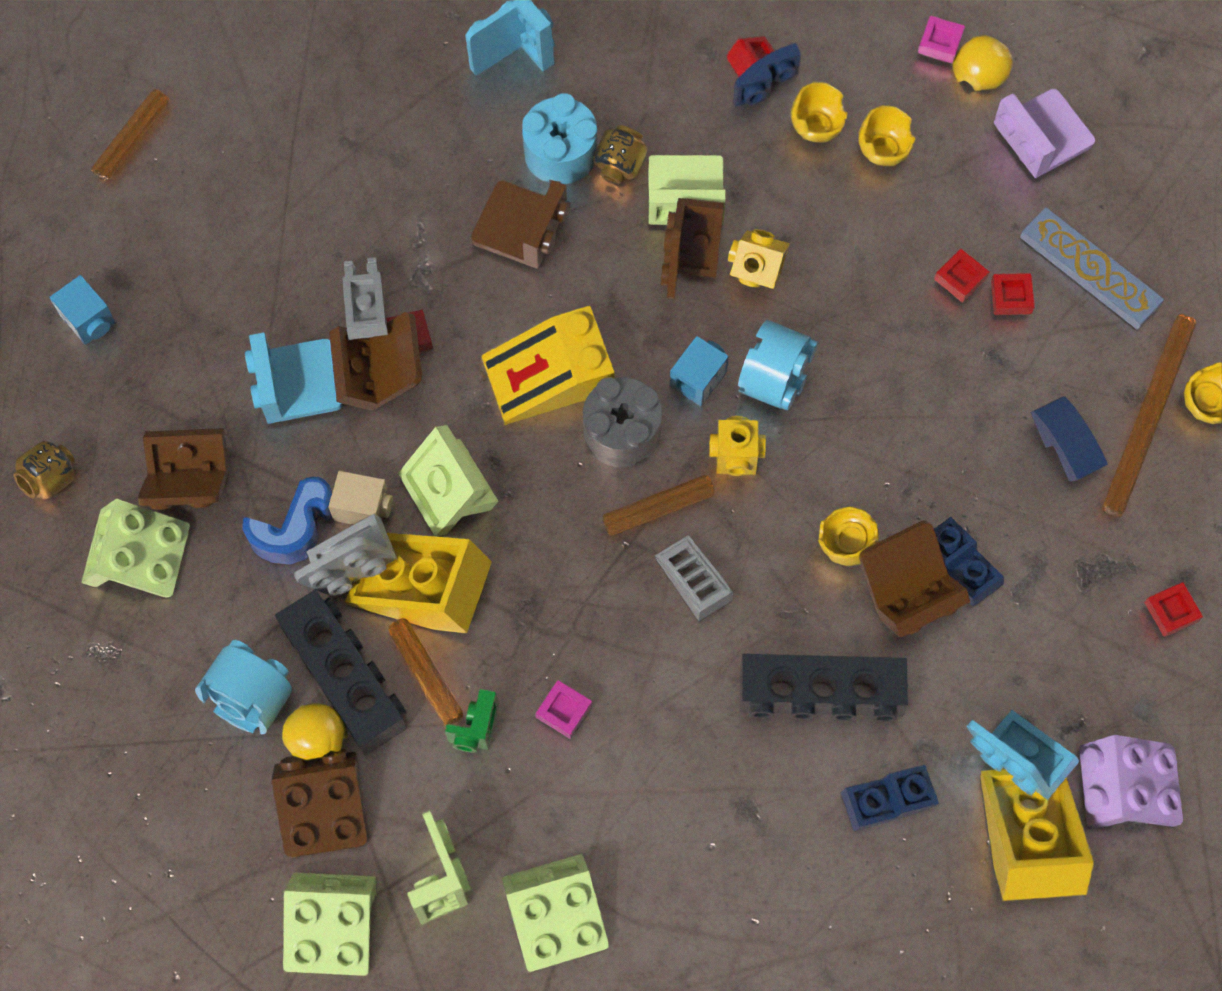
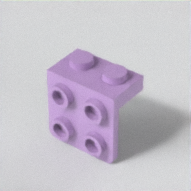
M1056 89L1048 90L1024 104H1021L1013 93L1000 101L994 124L1035 179L1093 147L1095 142L1094 136Z
M1112 735L1079 746L1087 827L1100 829L1126 821L1171 827L1182 823V802L1175 749L1171 744Z

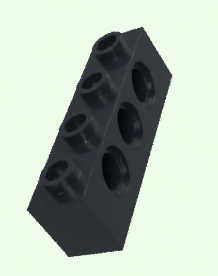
M315 589L274 615L280 628L332 707L341 716L345 727L364 756L406 730L402 717L407 714V711L395 693L387 696L380 685L385 679L373 660L367 664L358 653L364 649L361 642L351 628L344 632L337 621L342 617V614L330 596L323 600ZM328 631L332 633V637L327 643L321 645L313 643V638L319 632ZM350 663L354 665L353 671L348 676L337 677L334 675L336 667L340 664ZM364 695H371L376 698L374 705L367 710H360L355 707L357 700Z
M742 654L740 665V712H749V716L753 718H771L774 716V713H790L791 718L805 720L814 718L815 714L832 715V719L848 721L856 719V715L873 716L875 721L889 722L897 720L898 716H903L908 707L907 658ZM776 681H785L791 685L793 692L788 695H779L774 692L771 685ZM817 682H825L833 688L834 693L830 696H820L814 691L812 686ZM866 683L873 688L875 695L868 698L861 697L855 692L854 685Z

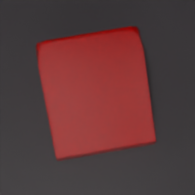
M765 36L738 38L728 52L727 60L740 77L751 65L773 52L774 49Z

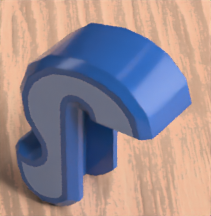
M313 476L301 480L281 529L244 517L242 530L253 551L262 559L272 563L291 565L307 559L306 551L317 546L319 539L316 519L318 517H323L326 521L332 519L329 510L332 496L330 485L320 477Z

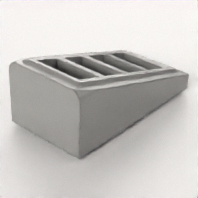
M689 535L655 555L656 560L698 621L732 601V590ZM684 550L689 552L690 556L675 565L669 560ZM694 562L698 565L696 569L683 577L679 573V571ZM704 574L707 579L692 588L689 586V582ZM712 586L715 591L702 599L697 596V594Z

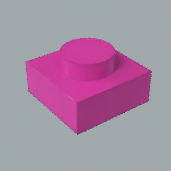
M930 16L919 45L918 53L953 63L965 26Z
M557 680L535 713L536 718L571 739L592 707V701Z

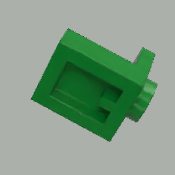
M480 689L477 701H470L466 725H470L471 728L451 724L446 725L445 735L448 742L453 743L455 749L470 753L477 752V748L489 749L499 705L496 692Z

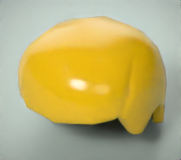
M981 35L971 38L957 51L952 66L957 81H966L973 86L975 91H979L981 89H996L1009 78L1013 67V60L1009 48L994 37Z
M812 82L803 86L796 96L791 109V120L797 133L810 142H828L839 136L848 115L842 106V93L828 83Z
M881 105L870 110L861 124L858 135L860 148L870 162L881 166H895L907 159L916 139L915 136H912L910 130L911 118L909 115L895 106Z
M1217 362L1196 371L1185 384L1183 391L1185 404L1197 420L1210 424L1222 423V362Z
M848 506L834 510L825 520L821 521L818 542L822 551L832 562L847 567L860 565V552L879 542V528L875 519L865 510Z
M320 703L302 705L296 709L285 721L282 733L283 742L290 753L305 760L322 757L330 751H341L343 739L348 738L344 721L333 707Z

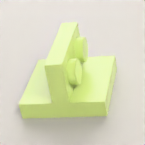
M448 425L435 427L398 472L400 479L436 537L447 535L462 516L491 511L499 502L462 440L455 439Z

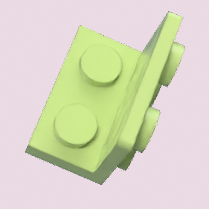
M651 155L649 157V225H667L669 211L676 212L678 198L724 202L723 225L725 213L723 157L708 155Z
M119 499L113 500L100 510L81 583L98 587L111 580L165 598L172 596L190 527L189 523Z
M431 811L425 812L422 815L447 876L439 879L438 875L424 878L414 884L415 890L407 893L421 925L468 905L464 893L471 890L459 857L453 860L449 858L448 854L455 852L443 819L434 821Z
M582 854L501 877L528 971L539 970L599 952L609 947L590 873Z
M293 872L284 890L283 969L286 972L343 975L368 974L370 963V909L376 895L377 876Z

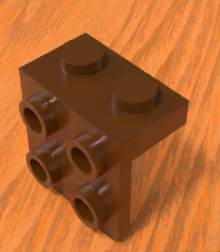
M552 180L546 195H542L506 181L497 182L471 234L473 245L539 269L545 254H550L556 240L555 232L559 224L564 223L569 214L571 202L567 201V186Z
M678 198L676 212L669 211L664 239V263L661 273V286L668 287V299H675L678 274L716 278L724 202Z
M404 312L386 323L388 335L349 340L347 328L338 326L329 332L336 402L374 411L421 382L422 368L416 321L413 314Z
M224 428L145 431L143 444L147 476L138 495L140 506H150V508L155 510L167 509L173 505L187 504L194 508H205L219 501L229 473Z
M925 520L862 550L859 554V560L878 617L900 638L920 631L923 626L941 617L952 615L958 608L971 602L967 589L947 573L934 528Z
M341 749L339 752L330 751L322 757L309 760L289 756L280 760L279 764L274 765L271 782L283 849L288 857L360 847L366 843L367 831L358 784L359 763L356 751L346 753L345 749Z

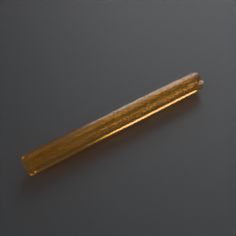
M1179 314L1173 323L1102 509L1106 514L1121 517L1125 512L1197 323L1193 317Z

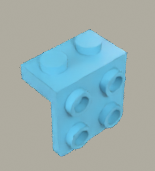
M510 0L490 17L475 22L465 35L471 71L475 75H479L521 47L542 71L554 65L553 48L555 47V42L552 38L554 24L550 15L545 9H538L531 0Z
M265 333L249 335L251 350L245 351L246 364L249 374L255 373L257 385L250 386L255 409L262 408L268 424L337 411L342 408L343 404L336 402L329 339H319L270 349Z
M1013 710L1008 713L992 734L973 720L966 726L973 736L970 743L982 753L980 757L998 772L1004 768L1013 776L1012 781L1030 796L1036 791L1048 800L1079 763V760L1073 753Z

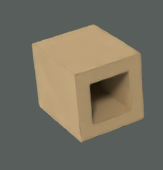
M338 471L329 503V510L333 521L355 525L373 514L380 517L382 521L383 517L388 518L390 515L393 495L388 493L385 479Z

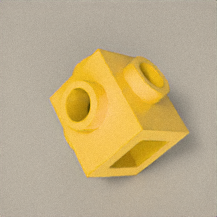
M747 230L740 241L734 239L728 255V261L733 263L730 275L739 278L740 283L750 287H760L762 285L774 289L780 279L790 243L774 239L775 236L765 230Z
M731 416L726 420H718L717 434H710L709 457H717V474L733 476L756 475L758 458H765L766 437L765 434H758V420H749L743 416Z

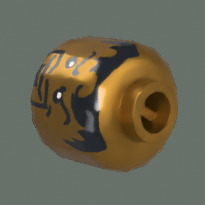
M616 125L615 129L606 130L602 135L593 158L594 163L602 170L600 176L618 184L621 183L622 178H636L648 150L647 145L642 141L643 135L623 125Z
M42 441L17 458L16 472L13 476L19 488L28 497L49 499L73 481L74 470L72 465L75 463V459L64 445L56 446L51 442Z

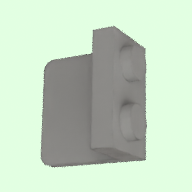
M373 514L306 551L311 563L296 571L294 576L297 583L314 590L316 589L329 596H337L349 591L352 588V583L361 578L373 577L382 573L386 569V565L396 560L397 557L381 518Z

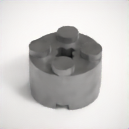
M604 378L598 382L584 403L583 431L586 444L599 461L612 467L625 468L636 465V462L646 457L648 458L655 452L661 437L662 410L657 392L641 381L632 378Z

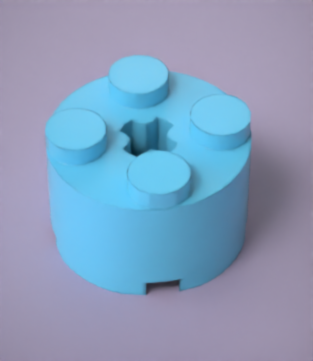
M558 94L554 98L539 102L524 116L522 134L525 161L530 171L537 178L546 182L554 180L561 181V184H570L584 178L594 166L593 158L597 150V124L594 115L584 104L574 100L569 94Z
M766 320L756 337L763 339L762 342L758 341L754 349L750 347L738 381V386L740 387L738 392L779 409L789 410L795 396L799 397L804 388L807 375L803 374L806 363L812 362L819 342L813 340L810 336Z
M232 640L229 646L222 648L197 685L195 692L203 703L209 697L217 704L213 712L225 721L250 733H253L259 727L260 734H265L288 700L293 689L286 679L289 671L283 664L270 658L265 662L254 655L252 649L239 640Z

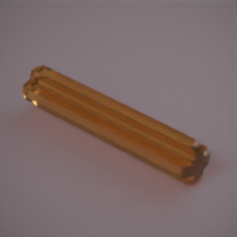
M154 89L148 94L92 166L91 171L99 179L107 181L113 176L168 105L169 98L163 92Z
M702 475L605 513L603 515L604 527L609 535H616L712 497L715 491L714 485L708 475Z
M401 618L390 624L388 627L389 634L444 725H453L464 717L463 710L408 620Z

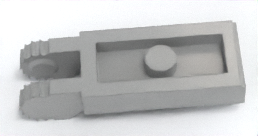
M376 257L367 258L368 274L357 275L353 261L344 262L345 277H342L349 340L388 335L382 279L380 272H378Z

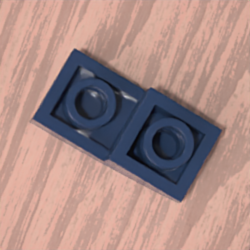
M796 43L771 52L759 59L735 81L733 102L735 107L761 102L765 98L770 97L772 82H784L799 73L801 53Z
M1066 396L1060 397L1030 412L1045 447L1054 446L1069 482L1079 480L1108 465L1088 425Z
M949 517L934 528L947 573L967 589L971 601L970 604L973 607L1004 585V576L977 551V542L952 517Z
M926 765L889 773L883 779L847 787L841 792L854 832L907 817L939 804Z

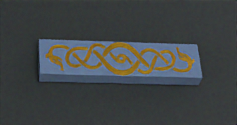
M1046 207L1021 233L1020 238L1137 330L1155 313L1164 301L1160 295Z

